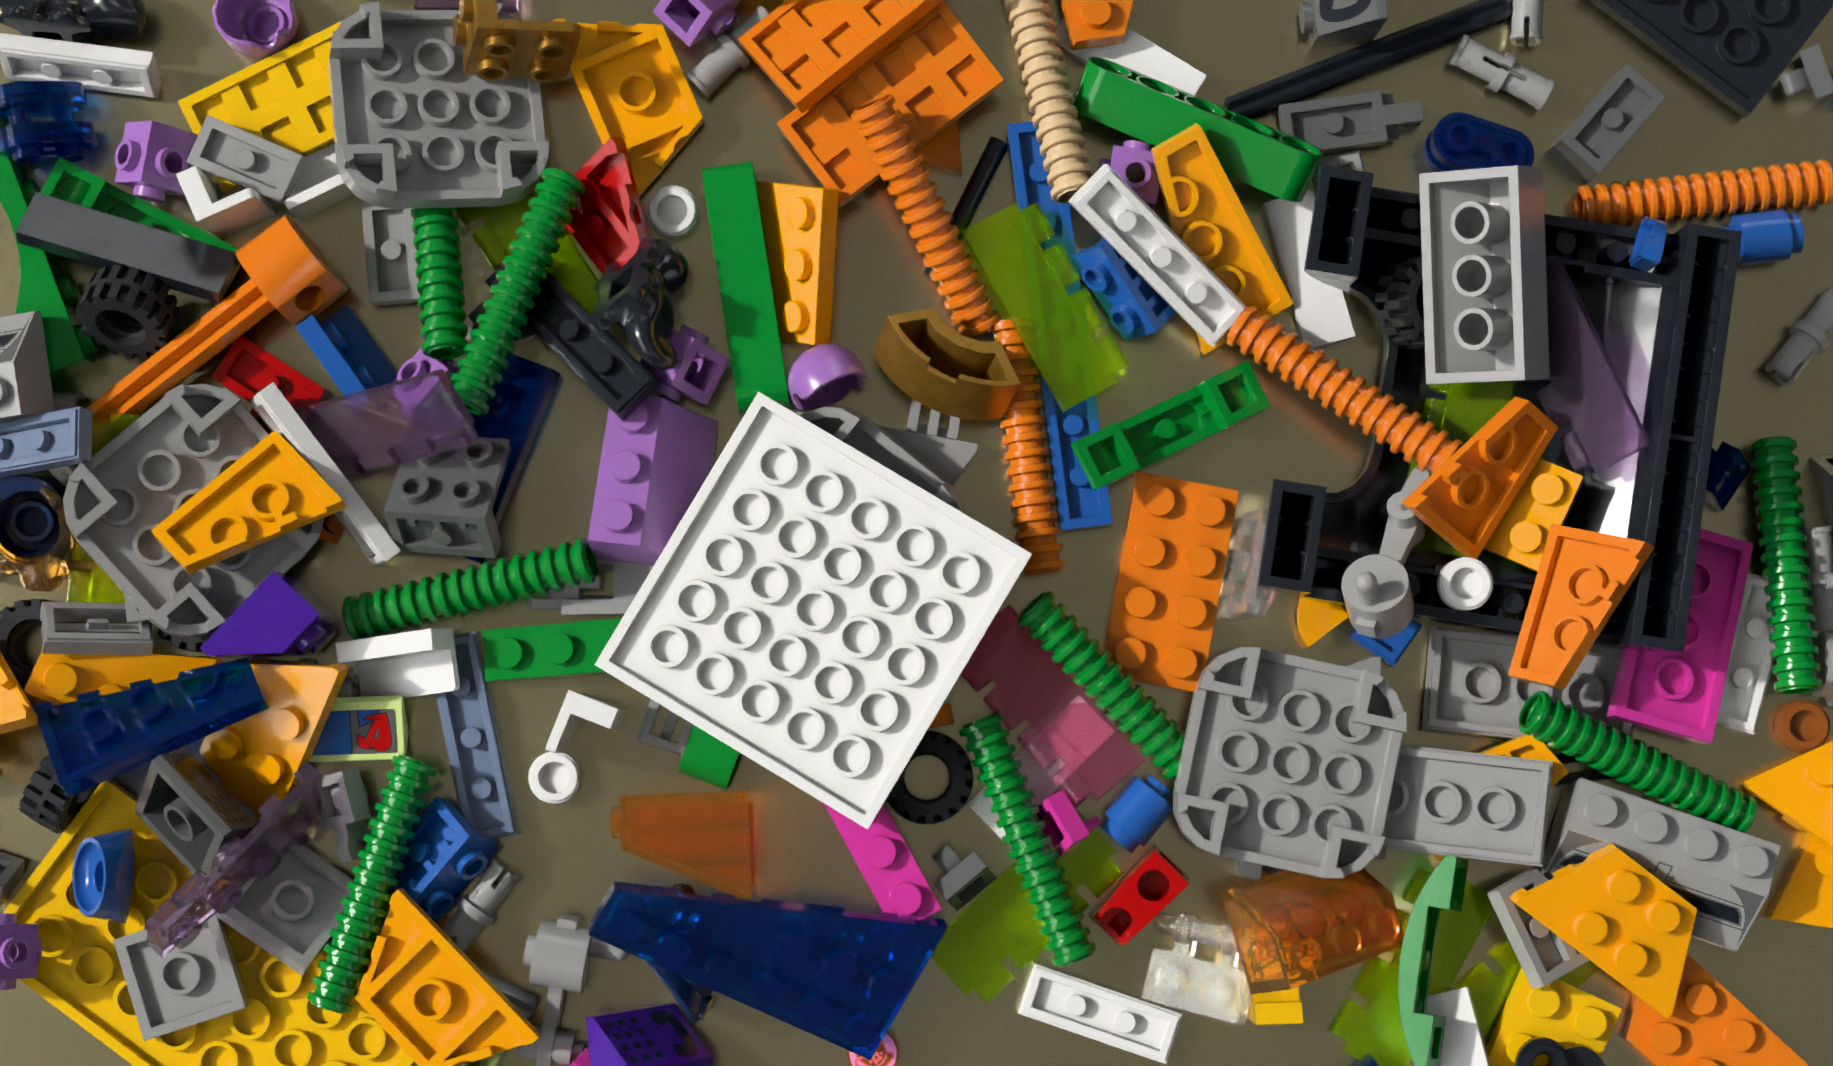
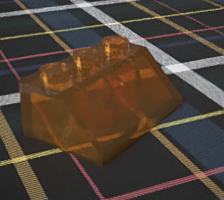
M1365 868L1344 878H1321L1282 869L1220 891L1251 994L1293 989L1399 948L1403 944L1404 931L1393 895Z

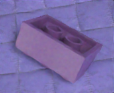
M649 396L624 421L608 408L588 534V543L592 555L597 560L655 565L712 470L718 421L659 397Z

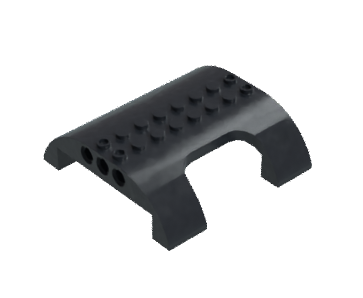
M1321 165L1319 167L1304 272L1322 283L1346 291L1359 298L1377 318L1376 311L1384 309V302H1375V294L1385 292L1386 289L1378 285L1381 276L1391 275L1386 269L1392 263H1400L1399 259L1422 255L1420 194L1372 187L1374 173ZM1544 214L1550 379L1426 384L1425 349L1406 348L1407 345L1394 343L1395 335H1386L1382 330V327L1389 323L1388 320H1378L1377 318L1383 333L1384 349L1379 394L1382 396L1386 394L1392 395L1394 397L1393 403L1396 405L1400 403L1406 404L1408 406V413L1411 415L1414 412L1420 413L1422 415L1420 419L1426 424L1428 421H1432L1435 423L1434 430L1439 433L1442 430H1446L1449 432L1448 439L1453 442L1456 439H1460L1463 441V445L1515 396L1533 403L1559 427L1540 458L1584 476V481L1563 526L1645 541L1655 547L1593 645L1650 651L1683 652L1742 231L1689 223L1674 234H1666L1661 261L1647 272L1630 267L1631 263H1629L1638 233L1637 228ZM1421 283L1417 292L1416 302L1419 314L1424 320L1423 283ZM1372 433L1369 455L1362 474L1350 487L1340 492L1326 493L1327 487L1273 479L1257 586L1295 597L1346 607L1341 589L1342 577L1346 569L1359 558L1380 553L1388 520L1387 502L1393 494L1402 490L1410 473L1414 468L1418 467L1419 463L1414 460L1410 463L1404 460L1405 454L1400 451L1396 454L1390 451L1391 445L1387 442L1380 445L1376 442L1377 436ZM1424 523L1425 536L1421 542L1412 547L1403 565L1408 574L1414 602L1412 618L1519 635L1537 572L1483 549L1477 560L1481 561L1492 575L1493 589L1490 597L1482 606L1468 611L1452 609L1439 596L1437 590L1438 575L1447 563L1468 556L1461 554Z

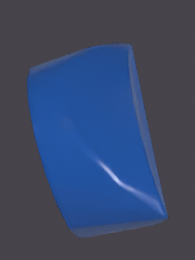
M132 829L85 838L79 845L74 858L72 884L75 902L80 912L85 916L126 923L131 904L134 871Z

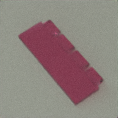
M1009 604L995 616L961 675L976 692L983 689L993 680L997 686L983 700L994 713L996 712V715L1002 714L1004 718L1002 722L1009 731L1015 729L1025 719L1030 723V726L1017 737V740L1043 770L1049 768L1059 758L1065 765L1051 776V780L1060 790L1064 789L1074 806L1079 804L1089 794L1098 801L1140 766L1145 759L1105 713L1096 706L1092 698H1089L1084 693L1085 690L1073 682L1074 678L1072 675L1065 674L1062 670L1063 665L1060 662L1055 663L1051 659L1052 652L1050 650L1043 651L1040 648L1041 640L1039 638L1033 640L1028 635L1030 629L1027 626L1021 628L1018 625L1019 614Z

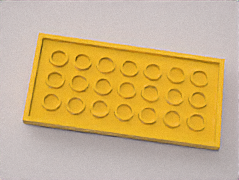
M111 778L103 779L3 912L17 913V923L38 924L37 935L41 941L42 952L41 958L37 963V978L19 980L133 1066H412L414 1064L410 1056L357 1002L355 997H352L350 1004L354 1006L352 1013H346V1015L315 1006L306 998L308 992L315 991L316 985L312 983L314 976H320L322 969L318 967V963L320 960H326L328 954L324 949L302 976L225 922L224 924L250 1006L144 1041L113 940L215 906L220 907L243 877L229 867L203 885L134 812L138 799ZM132 829L134 871L131 904L126 923L85 916L80 912L75 902L72 884L74 858L79 845L85 838ZM362 967L361 972L365 974L367 970ZM357 981L355 988L359 989L361 981Z

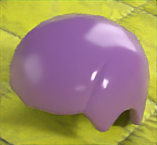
M216 0L212 8L216 30L234 51L246 57H266L284 49L294 38L299 24L296 5L293 0Z
M838 343L819 344L803 352L793 363L788 376V393L799 410H804L803 407L820 408L842 399L852 388L860 389L862 387L861 376L865 378L868 376V373L851 350Z

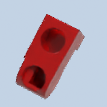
M1154 845L1119 883L1120 885L1096 908L1090 918L1115 943L1122 947L1189 885V877Z

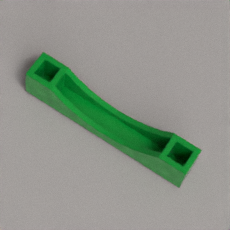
M0 87V202L11 222L16 240V230L35 192L40 193L41 189L35 179L28 180L22 164L23 161L28 160V155L16 131L10 132L4 116L10 113V107ZM16 240L19 252L20 285L15 314L41 311L51 384L98 367L94 351L99 350V346L92 342L94 338L92 335H84L81 331L83 325L77 324L75 318L77 312L75 311L77 308L76 304L79 303L81 295L71 274L67 273L64 275L58 259L60 255L17 243Z

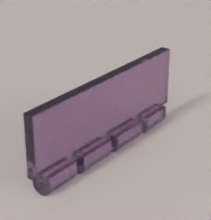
M1554 257L1546 262L1549 370L1552 384L1539 390L1537 395L1549 419L1559 427L1558 429L1572 424L1575 430L1559 439L1574 471L1578 472L1592 466L1595 473L1652 443L1561 258ZM1545 379L1531 380L1532 384H1535Z
M443 369L294 409L345 477L401 464L404 461L409 462L437 455L441 452L473 446L478 439L477 431L472 425L475 420Z

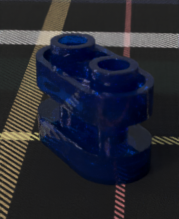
M17 81L0 85V118H9L10 125L0 129V154L4 157H12L15 164L33 163L45 157H57L58 159L61 157L71 163L87 159L90 156L89 150L95 148L98 143L93 123L89 121H76L74 113L88 107L84 84L76 81ZM31 118H54V121H31Z
M1455 112L1443 117L1426 136L1422 147L1426 164L1435 172L1514 165L1532 166L1534 161V148L1525 134L1463 112Z

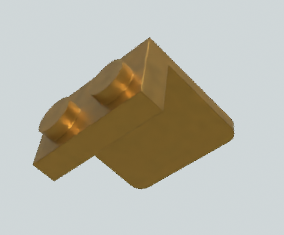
M460 0V15L455 14L453 20L454 46H462L463 75L478 76L487 81H498L507 77L530 78L538 83L554 82L568 75L581 39V26L572 22L498 19L497 0Z

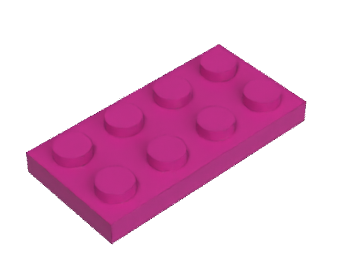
M1700 529L1684 651L1663 652L1621 648L1607 713L1608 718L1703 745L1712 743L1753 543Z

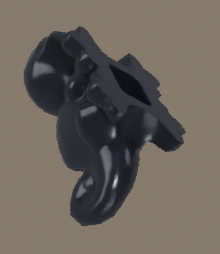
M0 0V23L19 31L23 36L101 45L91 39L89 32L130 38L140 35L146 21L145 5L142 0Z
M645 237L641 240L634 258L622 268L614 263H610L604 275L594 286V289L598 291L597 295L600 299L596 303L595 310L589 316L588 323L599 331H607L616 322L627 333L635 350L651 366L659 370H672L678 363L677 353L664 335L670 334L674 329L675 307L672 297L683 289L688 279L689 266L683 254L672 243L662 238L650 240Z

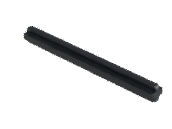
M1477 0L1228 96L1224 101V108L1253 119L1276 110L1279 105L1294 103L1462 38L1464 34L1470 35L1506 21L1512 14L1511 6L1508 0Z

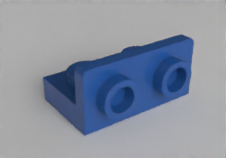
M1104 238L1095 246L1080 250L1072 257V262L1079 270L1082 280L1092 290L1109 316L1112 326L1118 330L1123 339L1130 340L1155 333L1177 313Z
M345 306L323 322L311 315L295 326L357 413L368 418L398 396L388 388L397 377V371L350 307Z
M436 796L420 815V823L413 824L411 831L416 834L414 839L408 838L406 847L410 848L409 854H403L400 860L404 864V868L402 871L397 870L394 877L399 880L398 885L391 886L389 894L392 895L398 889L403 888L434 922L452 908L454 900L471 880L486 868L488 860L498 850V845L493 839L477 834L450 800Z

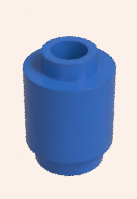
M1784 209L1733 215L1730 218L1729 226L1723 227L1724 229L1742 231L1737 266L1789 260L1791 254L1801 253L1803 250L1804 231L1801 219L1797 213H1786Z
M1149 774L1144 782L1137 776H1134L1105 811L1104 814L1107 818L1100 828L1130 853H1133L1139 844L1145 846L1172 814L1173 806L1168 801L1173 796V793L1151 774Z

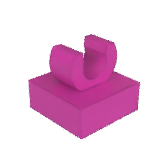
M1063 789L1047 797L1039 805L1041 811L1037 813L1039 821L1045 820L1047 824L1043 831L1045 836L1051 835L1053 842L1049 845L1052 851H1058L1059 858L1056 860L1072 853L1101 822L1098 816L1093 817L1089 821H1082L1075 810L1087 799L1084 793H1075L1068 798Z

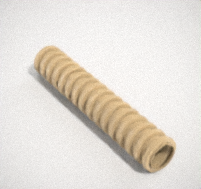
M1005 0L1004 9L1009 14L1007 21L1008 25L1012 28L1011 37L1016 42L1014 45L1015 54L1019 56L1018 66L1023 71L1021 74L1022 82L1026 85L1025 94L1030 100L1028 103L1029 110L1034 114L1032 117L1033 126L1038 129L1036 131V138L1041 143L1039 147L1040 155L1045 158L1043 167L1049 173L1047 175V183L1052 187L1050 191L1051 199L1056 203L1070 204L1068 202L1069 199L1091 178L1093 171L1092 167L1087 164L1089 161L1088 151L1083 149L1085 147V139L1080 134L1082 131L1081 123L1076 119L1078 117L1077 108L1072 105L1074 103V95L1069 91L1071 88L1070 79L1065 76L1067 68L1066 64L1062 62V49L1058 47L1060 40L1059 36L1055 33V21L1051 18L1053 16L1052 8L1048 5L1049 0Z

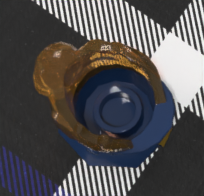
M21 474L7 476L0 481V570L5 574L20 576V581L24 588L31 591L50 592L60 587L69 574L66 561L81 548L66 525L63 505L66 486L54 476Z

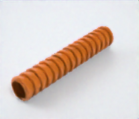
M891 94L879 95L855 108L851 117L854 122H860L861 127L858 129L860 136H867L869 140L865 144L867 150L874 151L876 154L873 158L874 164L883 168L880 176L882 180L889 181L890 185L887 187L890 195H896L897 199L894 202L898 210L903 209L904 211L901 217L903 223L911 225L908 231L910 237L917 238L919 241L915 246L917 251L926 255L922 261L926 267L932 268L929 275L933 281L939 282L937 287L939 295H945L947 298L944 301L945 308L954 312L950 317L952 322L960 324L957 332L969 338L982 335L991 330L992 326L1000 321L1001 315L997 310H992L991 308L994 305L993 298L984 294L988 289L986 284L977 280L981 274L977 268L971 267L974 261L972 256L964 253L967 247L965 241L962 239L958 240L956 237L960 231L956 225L950 224L953 218L951 213L944 211L942 208L946 203L944 198L941 196L937 197L935 194L939 188L935 182L929 181L928 178L931 176L929 168H923L921 165L924 161L923 155L914 151L917 146L915 139H908L907 137L910 129L907 124H901L900 122L903 116L901 110H894L892 106L896 101L894 96Z
M1820 159L1815 165L1810 161H1803L1799 167L1795 163H1787L1783 169L1777 164L1770 165L1768 170H1765L1762 166H1756L1752 169V172L1747 168H1739L1736 174L1732 170L1727 169L1723 170L1719 176L1717 172L1709 171L1704 177L1699 173H1692L1688 179L1682 174L1676 175L1673 181L1667 176H1662L1658 178L1657 182H1654L1651 178H1644L1641 184H1638L1636 180H1628L1625 186L1621 182L1615 181L1608 188L1604 183H1597L1594 189H1591L1588 185H1581L1575 196L1576 217L1580 220L1606 224L1613 223V225L1624 226L1626 222H1629L1632 226H1638L1641 223V219H1644L1645 216L1655 219L1660 218L1664 222H1671L1674 216L1679 221H1685L1689 218V215H1692L1695 219H1702L1705 213L1712 218L1718 217L1721 211L1727 216H1732L1737 210L1742 214H1748L1752 212L1753 208L1757 212L1767 211L1769 206L1773 210L1783 209L1785 205L1790 209H1796L1801 203L1805 207H1813L1817 201L1820 205L1824 206L1829 205L1833 199V168L1828 160Z
M1254 305L1245 308L1231 326L1227 335V344L1229 346L1235 347L1239 345L1241 347L1240 353L1244 356H1248L1251 353L1255 356L1254 362L1258 365L1265 362L1268 364L1267 371L1272 374L1277 371L1281 373L1282 381H1294V388L1298 391L1303 389L1309 391L1308 398L1311 400L1320 398L1322 400L1321 406L1325 409H1329L1331 406L1335 408V415L1342 418L1344 415L1349 417V424L1351 426L1361 425L1364 427L1362 433L1366 436L1373 433L1377 436V443L1383 445L1387 442L1391 445L1390 451L1396 454L1400 451L1405 454L1404 460L1406 462L1416 461L1419 463L1417 469L1421 472L1428 469L1433 474L1462 447L1463 441L1460 439H1456L1454 442L1448 439L1449 432L1446 430H1442L1440 433L1434 430L1435 423L1432 421H1428L1426 424L1420 420L1422 416L1420 413L1414 412L1412 415L1408 413V406L1406 404L1400 403L1396 405L1393 403L1394 397L1392 395L1386 394L1382 396L1379 394L1380 387L1377 385H1373L1371 388L1365 385L1367 379L1363 376H1359L1357 379L1353 377V370L1349 367L1343 370L1339 368V361L1332 358L1329 361L1325 359L1326 352L1321 349L1316 352L1311 349L1312 343L1309 341L1299 342V335L1297 333L1291 332L1287 334L1284 332L1285 326L1281 323L1273 325L1271 323V316L1264 314L1262 317L1259 316L1258 308Z
M1012 318L998 321L988 331V334L993 335L994 341H1001L1020 382L1004 414V420L1000 422V429L1006 430L1007 435L1002 438V444L1008 446L1009 452L1004 454V459L1010 462L1011 468L1006 470L1007 477H1012L1013 484L1009 485L1008 489L1009 493H1014L1015 500L1010 503L1011 509L1017 510V516L1013 517V524L1019 525V532L1015 533V540L1021 541V548L1032 554L1022 573L1034 575L1060 571L1061 568L1065 567V560L1059 559L1058 552L1063 551V544L1057 543L1056 536L1061 534V530L1059 527H1055L1054 520H1057L1059 515L1057 511L1052 509V504H1055L1057 500L1055 495L1050 494V488H1053L1055 485L1054 480L1048 479V472L1052 471V464L1046 463V457L1050 455V448L1044 447V441L1048 439V433L1042 431L1041 426L1046 423V418L1040 415L1039 409L1044 407L1043 400H1039L1037 397V393H1040L1042 388L1041 384L1035 382V377H1038L1040 373L1038 368L1033 367V362L1037 360V353L1031 352V346L1035 344V337L1029 336V330L1033 329V321L1027 320V318Z

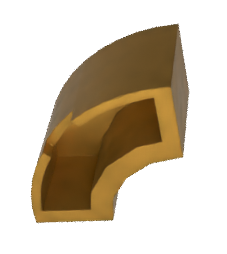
M935 308L888 316L872 351L891 382L911 398L937 412L968 421L1002 419L1020 385L1001 341H978L963 336L946 324Z

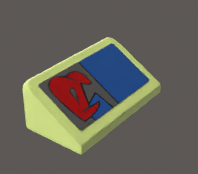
M403 696L336 697L309 762L392 760L393 756H399V754L406 756L409 729Z

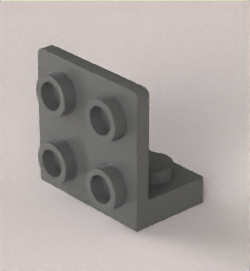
M421 432L410 434L383 510L392 539L401 551L497 559L502 542L492 508L511 452L509 440L450 435L449 437L447 434Z

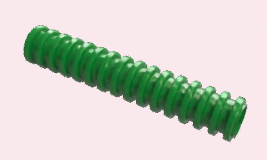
M545 168L542 170L541 178L544 181L543 183L536 184L534 191L537 197L530 198L528 202V207L531 211L523 213L522 222L524 226L517 227L515 231L518 240L512 241L509 245V250L512 254L504 256L502 263L505 269L499 270L496 274V279L499 283L498 285H492L489 290L493 297L492 299L485 300L483 304L486 313L478 315L476 321L480 326L478 329H472L470 333L473 342L472 344H466L463 349L467 356L466 358L459 359L457 367L460 371L459 373L452 374L450 379L454 385L452 388H447L444 392V397L447 398V401L461 410L475 415L488 414L490 407L487 401L488 399H494L496 396V391L493 387L494 385L501 384L503 380L502 375L499 373L501 370L508 368L509 361L506 357L507 355H513L516 350L512 343L513 341L520 340L522 336L519 327L527 325L528 317L525 315L526 311L529 312L534 309L535 303L532 301V298L539 296L541 293V288L538 284L539 282L546 281L548 275L545 272V268L552 267L554 263L551 254L559 252L560 244L557 241L558 239L565 238L567 231L564 225L571 224L573 220V215L570 211L576 210L579 206V200L576 197L583 195L586 190L582 181L569 172L558 168Z
M457 207L411 209V216L414 219L412 231L416 234L413 239V245L417 249L414 254V260L418 264L415 273L416 277L420 280L417 283V291L421 295L418 299V306L423 310L419 314V321L424 325L420 330V336L425 340L421 348L425 356L437 360L458 358L465 354L463 349L466 344H469L464 339L468 334V328L463 324L467 319L466 311L462 308L465 305V297L461 293L464 289V282L459 278L463 274V268L458 263L462 255L460 249L457 248L460 244V237L456 233L459 229V222L455 218L458 214Z
M1773 436L1756 440L1749 446L1751 454L1756 456L1751 461V467L1753 470H1757V474L1752 477L1753 484L1759 486V490L1754 492L1755 500L1760 502V506L1756 508V515L1762 517V521L1757 524L1759 532L1764 534V537L1759 539V546L1765 549V553L1760 556L1761 562L1767 565V569L1762 571V577L1768 580L1769 585L1764 587V594L1770 596V601L1765 603L1767 611L1772 612V617L1767 619V625L1773 628L1774 633L1769 635V642L1775 644V649L1770 651L1772 659L1777 660V665L1772 667L1773 675L1778 676L1779 680L1774 683V690L1781 694H1805L1817 691L1823 687V683L1820 678H1816V673L1821 671V664L1815 662L1814 659L1815 656L1819 655V648L1813 646V640L1817 639L1818 636L1817 631L1811 629V624L1816 622V617L1809 612V609L1814 606L1813 598L1808 597V592L1813 590L1812 583L1806 581V577L1811 574L1809 566L1804 564V561L1809 559V552L1803 549V545L1808 541L1806 534L1801 533V529L1806 527L1805 519L1799 517V514L1804 511L1803 503L1798 502V498L1802 496V489L1796 486V482L1801 479L1799 471L1794 470V467L1799 464V458L1793 454V451L1797 449L1796 440L1786 436Z
M578 538L575 540L574 545H571L570 542L560 543L559 549L550 545L544 548L543 553L538 549L529 551L527 557L523 553L514 554L512 561L507 557H502L498 559L496 565L492 561L483 562L481 568L477 565L468 566L466 572L462 569H455L451 572V576L447 573H439L435 580L430 576L423 577L420 584L416 580L406 582L405 587L401 584H395L390 587L389 591L386 588L376 589L374 595L371 592H363L360 594L359 599L356 596H347L342 606V617L347 632L354 640L364 639L367 637V634L370 637L380 636L382 630L386 634L395 633L397 626L401 630H407L411 628L412 623L416 626L426 625L428 619L431 622H439L443 615L447 618H455L458 611L463 615L471 614L473 607L478 611H483L488 608L489 603L493 607H499L503 605L505 599L508 603H515L518 601L519 596H522L524 599H531L535 592L542 596L547 595L550 588H553L555 592L564 590L566 584L571 588L579 587L582 580L586 584L594 583L598 574L596 557L592 555L587 540L585 538Z
M1051 591L1038 595L1020 613L1017 621L1018 625L1021 628L1027 626L1030 629L1028 635L1033 640L1037 638L1041 640L1040 648L1043 651H1052L1051 659L1055 663L1061 661L1064 664L1062 670L1066 675L1071 673L1075 675L1073 682L1077 686L1084 685L1086 687L1084 693L1089 698L1094 696L1097 698L1096 706L1100 710L1106 708L1108 710L1106 716L1111 721H1119V730L1122 733L1128 731L1130 733L1129 740L1133 744L1140 743L1141 753L1144 756L1151 754V763L1155 767L1162 766V774L1166 779L1174 778L1173 786H1175L1185 731L1178 732L1176 730L1178 723L1174 719L1167 720L1165 718L1167 712L1162 707L1157 709L1154 707L1155 699L1152 696L1145 697L1143 695L1145 689L1140 684L1135 686L1132 684L1133 676L1129 672L1123 674L1121 672L1123 666L1118 661L1111 662L1109 660L1111 657L1110 652L1107 649L1101 651L1098 648L1100 642L1096 638L1089 639L1087 637L1089 631L1085 626L1078 628L1076 625L1078 619L1073 614L1069 616L1065 614L1067 608L1063 603L1055 604V595Z
M1539 690L1531 695L1522 707L1519 715V730L1525 735L1533 734L1535 740L1539 742L1546 741L1549 747L1553 749L1560 748L1563 754L1567 756L1574 755L1577 761L1581 763L1588 762L1591 768L1595 770L1601 769L1605 775L1615 776L1617 781L1624 784L1629 783L1631 788L1639 791L1642 790L1645 795L1653 798L1656 797L1659 802L1670 804L1675 810L1684 811V813L1745 833L1753 824L1757 812L1755 798L1749 794H1742L1737 788H1729L1727 783L1720 780L1716 781L1709 774H1702L1698 768L1688 767L1686 762L1675 760L1668 753L1661 754L1660 750L1654 746L1647 747L1644 741L1634 740L1630 734L1620 733L1618 728L1611 725L1606 726L1605 722L1600 719H1592L1591 715L1587 712L1581 711L1578 713L1575 706L1565 705L1561 699L1551 698L1549 693Z
M995 712L963 725V729H960L959 733L961 737L966 736L969 744L965 745L967 752L972 751L975 759L971 761L973 767L979 766L981 774L977 778L980 783L985 781L987 790H984L983 793L986 798L991 797L993 801L990 810L992 813H998L1000 820L996 821V825L998 828H1004L1006 835L1002 837V840L1005 844L1010 843L1012 848L1008 852L1010 859L1016 858L1018 865L1014 869L1016 874L1022 873L1024 881L1020 883L1022 889H1028L1031 896L1027 897L1028 904L1035 905L1037 911L1033 913L1034 919L1041 920L1043 925L1039 928L1042 936L1047 935L1049 939L1045 946L1048 951L1053 950L1055 954L1051 961L1054 966L1064 967L1091 956L1097 947L1094 942H1088L1087 936L1090 935V930L1088 927H1082L1080 922L1084 919V915L1082 912H1076L1074 906L1078 904L1075 896L1070 897L1068 890L1072 888L1069 881L1064 882L1062 875L1066 871L1064 866H1058L1056 863V859L1059 858L1058 851H1052L1049 844L1053 842L1051 835L1045 836L1043 831L1047 824L1045 820L1039 821L1037 816L1041 809L1039 805L1033 806L1030 798L1035 796L1033 790H1027L1024 784L1028 782V777L1026 774H1020L1018 768L1022 766L1021 760H1015L1012 752L1016 751L1015 745L1008 744L1006 737L1010 733L1008 729L1002 730L1000 725L1004 718L1002 714L996 715Z
M400 754L399 756L392 757L391 763L395 764L393 772L387 771L385 776L390 781L387 788L382 787L380 790V794L384 795L382 803L377 802L374 809L379 811L376 819L370 818L369 825L373 826L371 834L364 835L363 841L367 842L365 850L360 849L357 856L362 858L360 865L353 866L352 872L356 874L354 882H347L346 888L350 889L348 897H342L340 903L345 905L342 913H336L335 920L339 921L337 929L331 928L329 935L333 937L331 945L325 944L324 951L328 953L326 960H320L318 963V967L322 969L320 976H314L312 983L316 985L315 991L308 992L306 997L311 1001V1004L339 1014L346 1015V1013H352L354 1006L350 1004L352 997L357 995L358 989L355 987L357 981H362L364 973L361 970L363 965H369L371 961L367 957L369 949L373 950L375 944L372 941L375 933L380 934L382 927L378 925L380 917L386 918L388 911L383 908L385 903L390 902L392 897L389 891L391 886H397L399 882L398 879L394 878L397 870L402 871L404 868V864L400 860L403 854H409L410 848L406 847L408 838L414 839L416 833L411 830L414 823H420L421 817L417 816L419 807L425 808L427 802L422 799L425 792H431L432 786L428 784L430 776L436 777L438 772L434 769L433 765Z

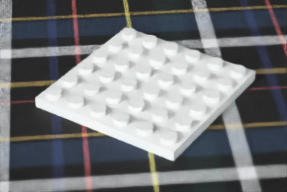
M758 392L594 665L864 828L869 829L1032 554Z

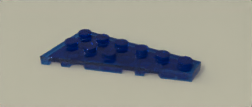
M613 881L588 925L589 936L871 1060L948 927L944 919L926 917L925 921L899 918L898 914L895 913L859 914L845 912L843 907L762 898L761 902L737 900L734 899L733 895L713 893L712 897L679 893L677 888Z

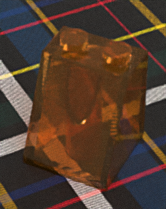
M753 790L627 794L619 796L620 805L611 807L612 838H621V850L739 899H752L756 894Z

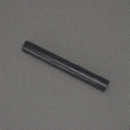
M990 137L952 213L953 218L950 224L958 227L960 231L956 236L958 240L963 239L1009 146L1006 142L996 137ZM926 267L923 274L931 278L929 274L932 268Z

